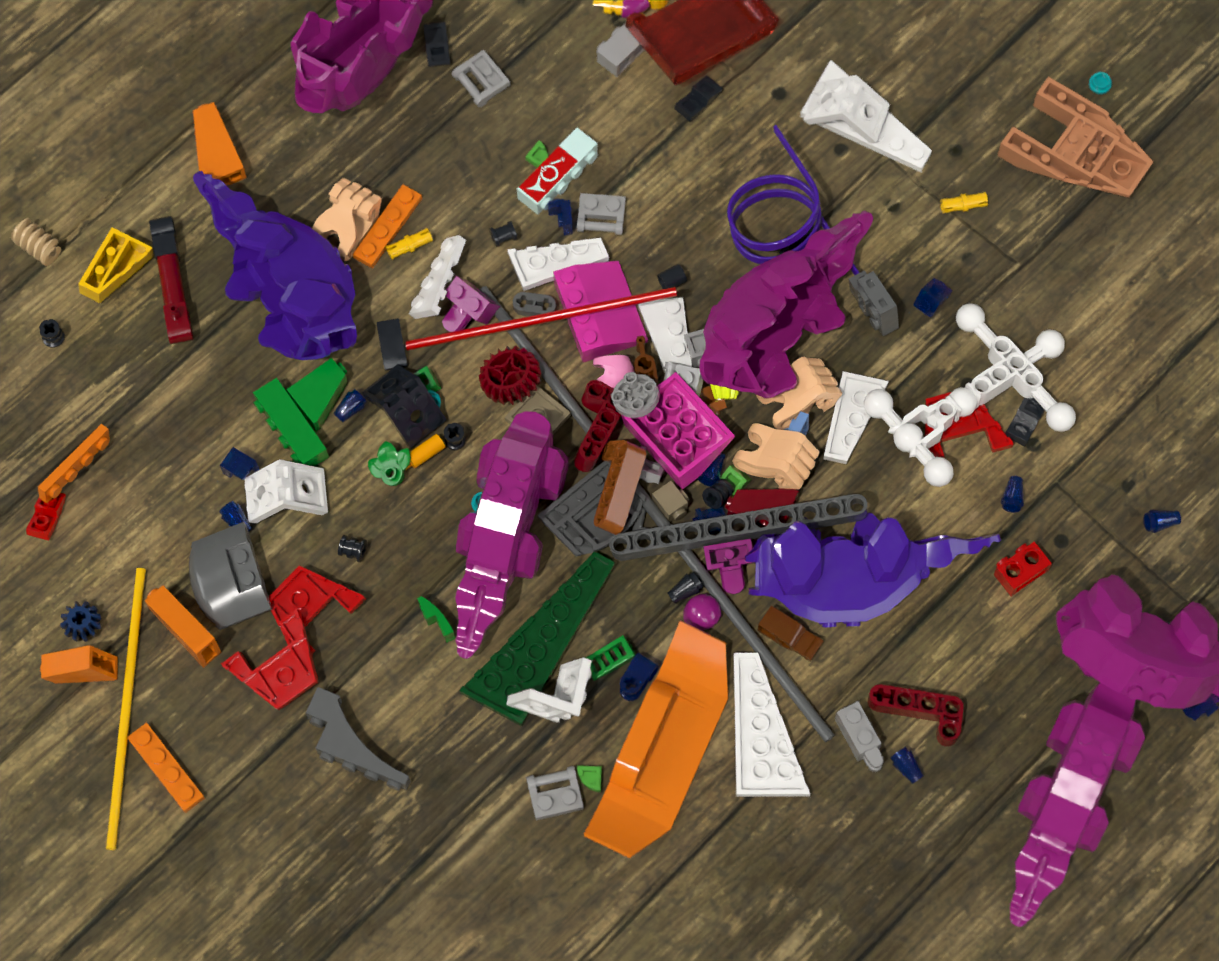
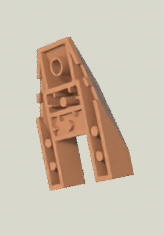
M1050 77L1047 78L1037 92L1033 106L1068 126L1054 147L1050 149L1015 127H1012L1002 141L998 153L999 157L1018 168L1128 198L1153 164V161L1135 141L1133 143L1124 133L1125 130L1120 125L1117 126L1109 117V113Z

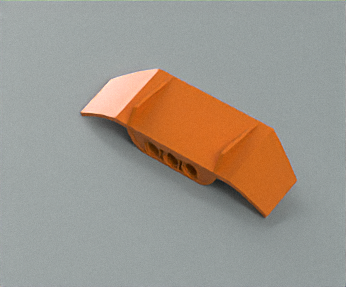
M681 620L679 621L660 671L648 689L620 751L606 791L584 832L585 837L631 858L671 830L728 701L726 643Z

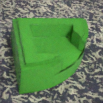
M538 141L526 155V161L537 168L548 158L546 148L541 141Z
M577 766L578 776L583 785L592 791L601 792V766Z

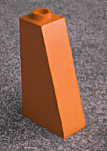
M214 102L203 104L193 110L199 171H203L204 174H211L213 179L223 181L226 186L246 179L244 167Z
M163 585L159 589H153L147 595L145 603L148 608L203 668L222 653L215 638Z

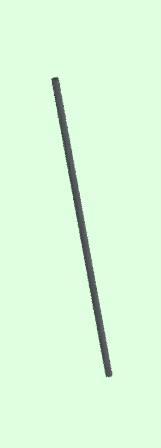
M487 286L479 289L500 306L494 314L499 322L512 320ZM519 328L506 330L520 349L525 348L528 352L534 354L540 364L539 367L543 379L587 434L592 425L591 420ZM638 482L637 488L646 496L642 507L658 527L671 525ZM666 536L670 543L674 540L673 536ZM691 549L679 551L678 553L711 596L717 599L721 609L755 653L759 654L762 662L823 741L826 743L835 736Z

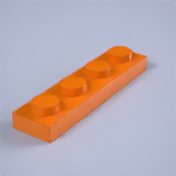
M402 185L353 253L354 259L373 269L386 251V246L391 244L422 200V195Z
M101 424L38 486L39 498L42 501L48 503L52 498H56L61 493L62 488L68 482H72L77 477L78 472L84 466H88L99 451H103L108 446L110 438L107 427Z
M147 723L127 737L184 813H187L205 799Z

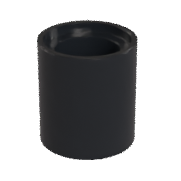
M679 264L657 274L658 281L663 289L677 288L687 282V277Z

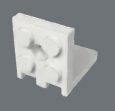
M857 75L817 82L804 121L811 125L842 119L867 142L876 143L890 104Z
M279 459L245 478L248 522L258 523L285 508L318 515L328 513L323 468ZM302 484L306 486L307 493L303 490Z
M580 658L562 664L559 670L554 697L528 689L509 695L506 705L554 722H559L560 718L570 719L571 715L579 716L581 706L586 699V683L591 676V660Z

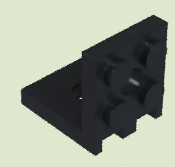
M398 364L361 392L366 400L386 413L406 445L410 448L447 420L421 379ZM415 410H419V418L415 421H412V412Z

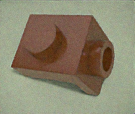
M711 386L701 389V400L716 416L720 414L719 410L727 408L724 399H714Z

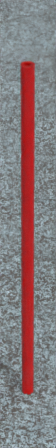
M676 287L410 340L406 341L407 350L675 297L677 296Z

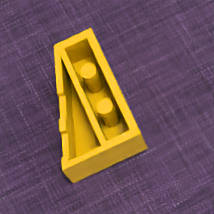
M112 227L78 283L79 293L101 303L153 258V248Z

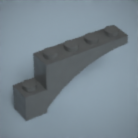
M317 687L306 715L308 720H310V724L318 728L326 726L316 746V751L320 755L319 758L328 763L336 761L342 764V768L350 772H355L356 770L363 772L364 777L377 782L378 779L387 782L386 785L394 790L399 791L400 788L407 790L411 782L409 776L380 760L355 735L340 708L342 704L340 696Z

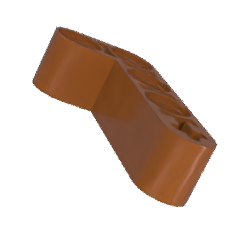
M626 440L609 441L602 451V459L611 463L594 516V525L614 535L621 533L645 462V449Z

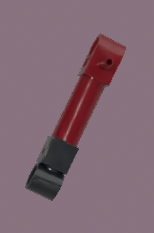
M172 216L150 219L149 226L154 255L158 265L170 344L191 341L193 340L189 309L185 299L179 263L180 255Z

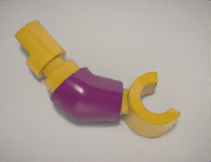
M594 0L593 5L604 6V14L616 12V15H621L622 18L631 19L636 18L649 7L652 9L664 8L669 0Z

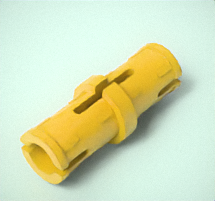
M986 192L973 195L960 194L959 197L940 199L942 213L959 210L966 212L968 209L988 206Z
M425 228L411 236H403L404 239L386 246V250L391 260L409 251L410 253L414 252L416 248L432 242L433 239L428 228Z

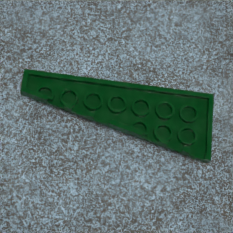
M593 552L566 583H563L558 588V591L549 600H546L542 607L508 639V642L490 657V660L474 674L466 685L461 687L460 694L522 726L529 713L506 705L508 696L528 689L542 693L615 567V562Z

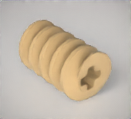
M29 218L21 221L11 234V240L14 244L20 246L22 250L27 251L29 255L34 256L36 260L45 266L52 264L61 253V247H57L58 239H51L52 236L49 233L44 234V229H38L36 223L31 224Z

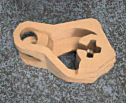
M342 178L329 192V200L334 204L317 218L312 229L325 239L329 235L338 234L340 240L338 247L340 259L348 261L377 221L382 198L376 194L372 195V191L368 188L362 189L360 184L356 182L351 184L348 179Z
M801 357L790 365L797 378V385L793 389L784 391L772 398H763L756 395L763 404H769L774 401L784 403V406L773 415V425L776 429L784 430L789 428L792 419H796L800 411L808 414L815 403L819 409L825 412L833 407L841 397L842 392L836 387L838 384L836 379L831 376V371L825 367L821 359Z
M758 423L752 424L748 430V436L751 442L759 445V449L752 452L737 451L732 459L734 466L740 471L753 476L775 478L779 489H800L804 483L803 480H806L810 475L809 470H812L815 465L814 460L819 455L818 449L800 432L774 429Z

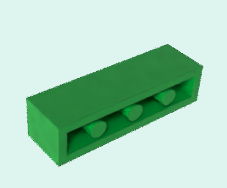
M277 378L253 392L255 397L254 406L260 414L265 413L267 416L265 421L271 431L276 430L279 433L280 437H278V440L284 449H290L292 452L290 457L293 462L315 467L329 458L326 447Z

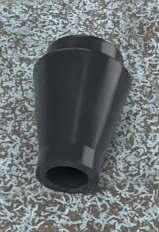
M694 572L689 575L686 573L667 594L676 604L700 593L699 590L703 588V585Z

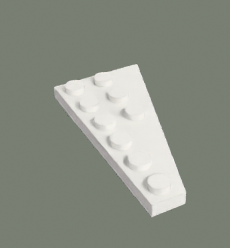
M830 60L818 82L848 77V75ZM814 90L801 111L800 117L802 118L805 117ZM888 111L876 143L867 142L842 119L817 123L830 131L919 172H922L931 155L932 150Z
M734 653L736 797L810 796L759 654Z

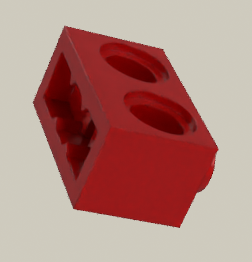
M1035 541L1030 545L1026 543L1021 545L1015 551L1016 554L1011 558L1006 556L996 564L994 576L1011 597L1047 573L1052 565ZM1031 557L1035 559L1036 564H1028L1025 558ZM1006 571H1015L1017 573V577H1009Z

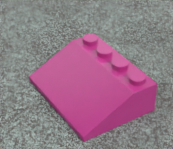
M619 261L578 264L553 271L554 285L563 309L632 296ZM635 305L567 318L582 362L636 346L637 336H644L645 343L648 342Z
M675 372L657 386L659 401L650 413L638 418L621 416L625 427L642 446L646 447L650 455L683 490L702 475L735 436Z

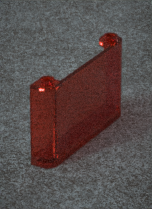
M678 0L647 17L642 12L631 13L626 19L625 27L674 85H678L769 36L776 29L779 19L763 0Z

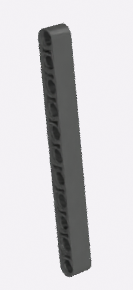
M852 494L621 533L611 538L609 546L615 559L625 561L702 548L703 546L756 539L763 534L779 535L789 529L790 525L796 521L803 522L809 529L857 522L866 517L868 505L863 495ZM853 504H861L863 509L855 512L851 509V506ZM837 508L840 512L835 516H831L827 513V510ZM806 512H814L816 514L811 520L803 517ZM785 515L792 518V521L787 524L781 523L779 520ZM761 519L767 520L769 522L768 525L764 528H760L756 525V523ZM741 523L745 528L740 532H736L732 529L735 524ZM714 527L721 529L720 534L716 536L710 535L709 531ZM691 531H694L698 534L697 537L692 540H689L685 537L686 534ZM667 535L674 537V540L669 544L662 542V539ZM644 539L651 541L650 545L645 548L638 545ZM620 543L627 545L624 551L618 552L615 550L616 546Z

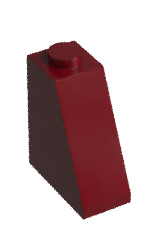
M737 490L734 497L729 496L725 509L728 510L727 515L793 505L797 501L798 490ZM782 516L779 521L786 524L789 516ZM761 519L756 523V525L760 528H764L768 525L769 522L767 520Z

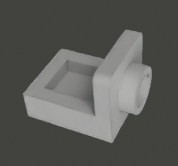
M645 459L640 478L648 483L659 484L664 469L659 463Z

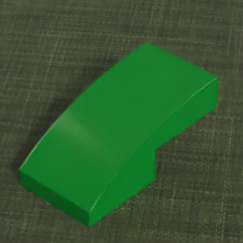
M418 597L419 607L428 626L437 622L446 643L454 640V631L440 610L424 597Z

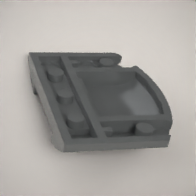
M602 462L538 515V518L575 556L593 553L607 547L614 534L594 525V516L611 465L609 462ZM637 487L621 533L627 532L640 514L642 504L645 503L646 496Z
M245 522L192 542L189 556V577L192 591L203 614L216 624L215 627L222 630L273 610Z

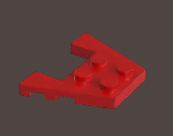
M951 392L926 398L925 405L929 407L942 399H946ZM984 404L979 405L971 415L959 417L957 422L953 421L952 425L943 431L940 442L985 431L992 453L1013 447V441L1005 435L1000 424L991 417ZM925 424L926 437L928 434L934 431V429L932 427H929L927 424ZM940 442L928 448L934 457L945 458Z
M298 566L269 596L273 609L271 612L288 645L291 643V640L279 621L294 610L300 611L304 627H306L333 598L350 614L366 598L362 594L356 593L301 566ZM309 644L311 654H313L316 650Z
M297 609L279 621L290 638L291 643L256 669L252 670L243 654L239 651L221 663L226 670H229L240 681L248 685L254 692L278 710L284 708L319 682L300 611Z

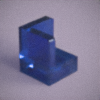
M234 447L220 464L224 475L229 478L234 475L241 480H244L251 470L257 472L259 469L256 460Z

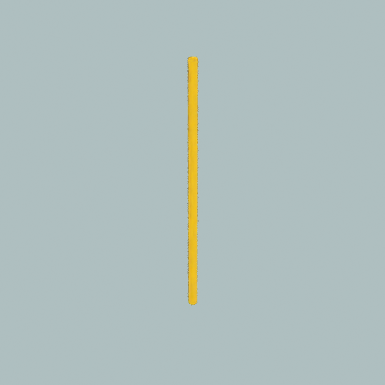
M136 568L106 843L107 850H116L146 572L144 568Z

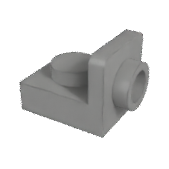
M704 329L684 334V340L693 368H700V359L705 351Z

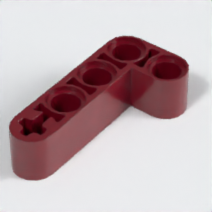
M599 380L589 381L581 398L582 404L587 409L597 413L574 460L576 468L582 472H589L594 468L621 418V414L616 410L611 399L614 388Z
M882 684L871 688L867 701L873 711L937 721L936 738L938 742L945 747H950L957 742L961 732L964 710L963 702L958 697ZM877 695H881V702L877 701ZM890 696H893L892 703L889 704ZM905 698L909 701V705L901 706L898 704L897 699ZM930 702L933 705V709L925 710L921 703ZM954 706L957 709V713L950 714L946 711L945 707ZM951 729L954 732V736L946 737L942 730Z

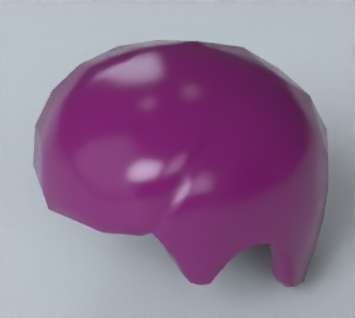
M699 594L692 597L683 610L685 623L702 631L713 628L721 617L720 604L716 598L708 594Z

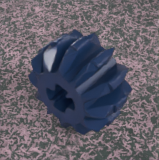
M75 601V608L72 609L70 606H66L68 614H61V618L64 621L60 623V626L65 630L64 634L67 637L72 636V639L76 642L82 637L83 641L87 642V635L90 634L92 637H96L94 629H101L98 621L102 617L97 613L98 609L96 606L90 607V604L86 601L80 606L79 602Z

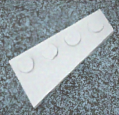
M460 235L449 237L443 241L441 245L442 250L439 256L432 262V269L423 280L419 295L411 303L412 308L409 315L415 319L439 315L441 308L437 305L439 300H443L447 293L444 290V286L451 281L454 274L451 268L458 263L466 242Z
M601 238L571 241V244L565 245L555 243L550 244L549 247L536 248V246H531L525 250H507L523 291L554 281L553 271L578 264L609 261V256Z
M683 297L637 304L664 372L666 373L664 368L665 362L692 367L691 357L684 340V334L688 333Z
M843 372L839 387L842 395L835 405L824 460L847 464L871 418L864 408L865 397L872 390H885L889 381Z

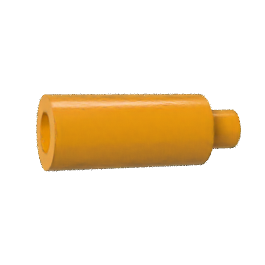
M435 434L411 450V462L405 470L411 466L414 469L446 448L442 439Z

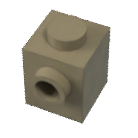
M672 481L652 493L653 502L669 522L674 519L678 521L686 515L688 510L687 501H689L688 496L682 489L678 490Z

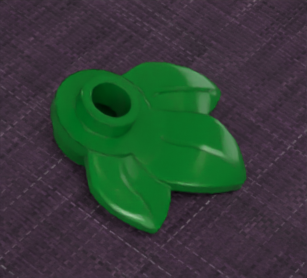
M385 441L379 447L378 458L368 461V468L374 477L381 478L389 486H396L404 480V470L410 465L411 454L408 448L398 452L393 444Z

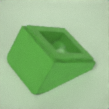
M730 465L719 478L725 479L732 485L733 497L737 490H743L752 480L746 473L740 471L734 465Z

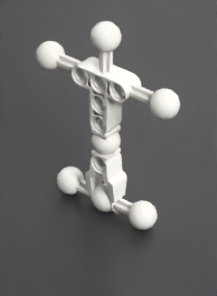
M971 303L962 305L956 314V322L959 328L965 332H975L990 349L988 359L993 366L976 376L971 384L968 382L965 388L954 389L946 399H942L929 407L926 405L918 406L904 416L903 420L893 410V399L885 390L875 389L870 391L864 399V408L872 418H882L890 427L888 433L894 434V443L902 452L910 453V457L916 456L924 465V477L929 484L936 487L945 486L953 478V466L945 458L934 457L928 448L940 442L943 431L949 428L953 421L957 422L959 417L971 415L979 405L985 404L1011 386L1021 396L1035 398L1047 412L1046 421L1054 431L1064 432L1075 424L1076 414L1073 407L1067 403H1057L1041 386L1043 376L1033 365L1042 357L1053 359L1064 351L1065 340L1062 334L1050 329L1042 331L1036 339V346L1022 353L1008 337H997L984 323L985 313L981 307ZM921 421L932 427L934 431L923 438L920 427L915 424Z

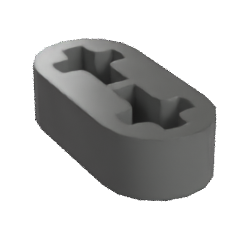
M520 292L513 298V309L519 315L534 316L556 311V302L554 298L548 295ZM522 300H526L527 303L524 308H521L519 304ZM545 303H549L547 311H544L542 308Z

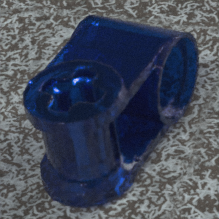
M638 652L621 677L620 694L622 698L627 701L637 700L648 683L656 675L659 664Z

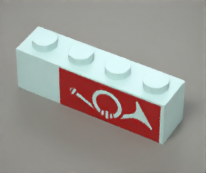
M576 128L517 188L518 199L536 214H539L543 209L547 210L553 203V199L558 194L561 195L565 192L568 183L572 179H577L588 163L591 164L598 156L597 143L580 129Z

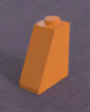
M91 645L43 654L40 666L41 678L55 684L117 680L118 657Z

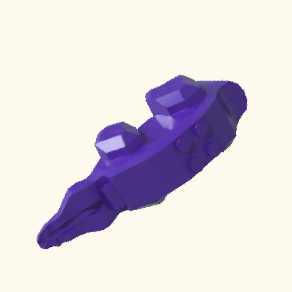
M203 171L195 173L193 176L194 183L211 207L216 230L228 239L234 248L233 274L225 287L226 295L230 299L238 301H254L260 298L265 308L272 313L266 316L265 327L258 336L259 343L264 347L273 348L286 357L298 360L320 359L329 356L331 352L353 347L357 339L356 326L351 316V306L355 297L351 269L348 264H344L340 259L338 249L332 247L328 240L311 227L274 211L267 213L261 210L257 211L252 198L246 193L230 190L223 181L213 179L211 174H204Z
M867 513L863 520L855 523L851 533V541L843 536H831L821 540L819 529H809L803 522L796 521L782 534L776 536L775 534H763L758 538L752 550L745 555L746 562H756L755 587L749 588V594L774 597L781 601L793 614L817 622L822 627H836L837 622H843L846 626H861V621H868L892 610L918 587L921 579L929 576V567L944 568L957 555L979 553L983 546L990 547L992 542H1000L1001 538L1000 534L971 539L937 535L911 541L907 538L900 523L895 518H885L880 522L875 515Z

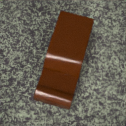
M637 336L636 351L639 353V356L635 359L634 371L636 374L652 378L658 386L659 382L654 358L645 354L644 336Z
M770 606L758 624V632L782 647L798 653L810 662L823 644L821 638L813 635L800 623L773 606Z

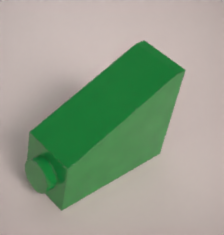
M330 358L286 389L288 395L316 432L321 429L347 385V370L340 362L336 363L333 358Z

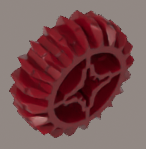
M507 346L504 351L498 349L497 354L493 355L490 353V360H484V366L480 367L481 374L478 375L480 386L486 396L495 403L500 401L501 404L505 405L509 401L514 405L515 400L522 402L523 397H530V391H537L536 385L540 384V376H542L540 364L534 354L528 352L525 348L520 350L519 347L515 346L511 350ZM519 366L525 367L526 370H522ZM494 381H499V383H501V386L495 384Z

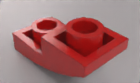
M60 493L48 503L38 498L34 505L35 513L26 528L27 535L50 540L60 517L66 494Z

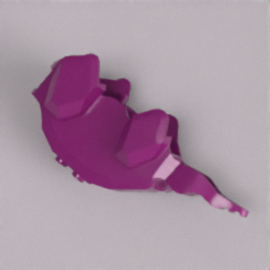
M337 0L336 6L339 18L334 23L320 18L316 12L309 11L291 42V50L296 64L295 100L297 105L303 110L312 113H324L332 108L345 111L359 105L364 98L373 93L394 67L400 54L412 46L422 15L428 12L433 0Z
M868 211L854 213L852 217L843 219L832 228L815 232L811 235L803 250L787 251L754 267L735 281L729 289H726L722 299L711 308V313L708 316L703 331L706 346L700 359L702 379L707 384L727 387L741 392H752L763 398H772L784 391L793 389L797 385V378L790 366L785 351L796 344L802 335V329L814 334H820L839 328L844 324L846 320L845 315L837 307L835 296L832 294V286L838 278L845 275L852 268L856 246L868 232L873 222L872 214Z
M525 411L517 414L503 438L492 439L483 446L480 454L476 480L478 486L483 491L477 512L469 513L460 520L456 543V552L466 556V572L458 586L455 597L459 620L456 644L457 653L461 658L469 659L480 648L487 629L504 613L506 593L514 578L532 579L535 577L540 565L543 544L529 530L537 510L539 498L557 500L564 489L569 459L561 449L553 446L551 424L545 416L537 412Z
M1112 574L1109 577L1099 579L1090 591L1083 590L1079 592L1073 600L1056 613V623L1061 638L1063 655L1074 660L1085 676L1096 679L1116 692L1129 696L1133 700L1138 699L1150 703L1154 707L1184 709L1207 701L1211 693L1219 697L1218 623L1203 605L1191 602L1168 624L1157 616L1142 612V603L1139 596L1123 579Z
M1101 682L1090 692L1085 702L1073 700L1062 706L1047 740V746L1061 754L1052 776L1041 774L1032 777L1019 804L1018 812L1032 820V824L1028 831L1027 842L1015 861L1016 888L1010 904V920L1013 925L1018 927L1025 925L1035 915L1043 899L1063 882L1070 857L1078 847L1090 852H1094L1109 823L1104 807L1099 805L1098 802L1112 769L1124 773L1130 771L1145 739L1141 722L1133 718L1136 700L1116 692Z

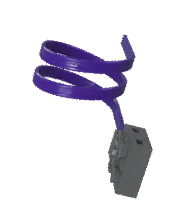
M777 125L773 127L774 133L810 187L791 176L766 175L745 183L732 195L727 208L732 240L738 251L745 258L757 264H762L776 256L764 257L752 254L740 242L758 251L778 250L802 238L816 221L810 235L799 246L792 249L793 251H801L805 248L811 235L820 230L821 225L823 229L830 228L821 214L819 193L815 182ZM770 183L793 185L804 191L812 200L810 201L806 196L792 190L770 189L748 197L733 212L736 202L746 192L755 187ZM767 198H791L803 203L812 211L807 222L798 231L775 242L760 243L752 241L743 236L735 226L738 217L746 208ZM853 263L851 271L855 276L848 279L850 291L857 300L866 317L870 316L869 321L875 331L879 330L882 336L898 329L897 305L873 271L869 274L865 270L859 272Z

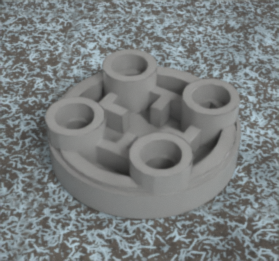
M629 372L615 386L611 399L616 410L621 415L629 418H638L647 415L656 407L659 401V390L652 378Z

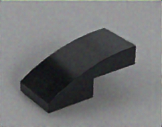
M445 22L424 24L428 67L450 65Z
M706 75L692 86L690 93L675 104L674 109L689 122H692L721 94L723 88Z
M399 318L376 322L384 370H391L397 364L403 368L408 367Z
M1024 398L1005 435L1025 447L1045 409L1035 398Z

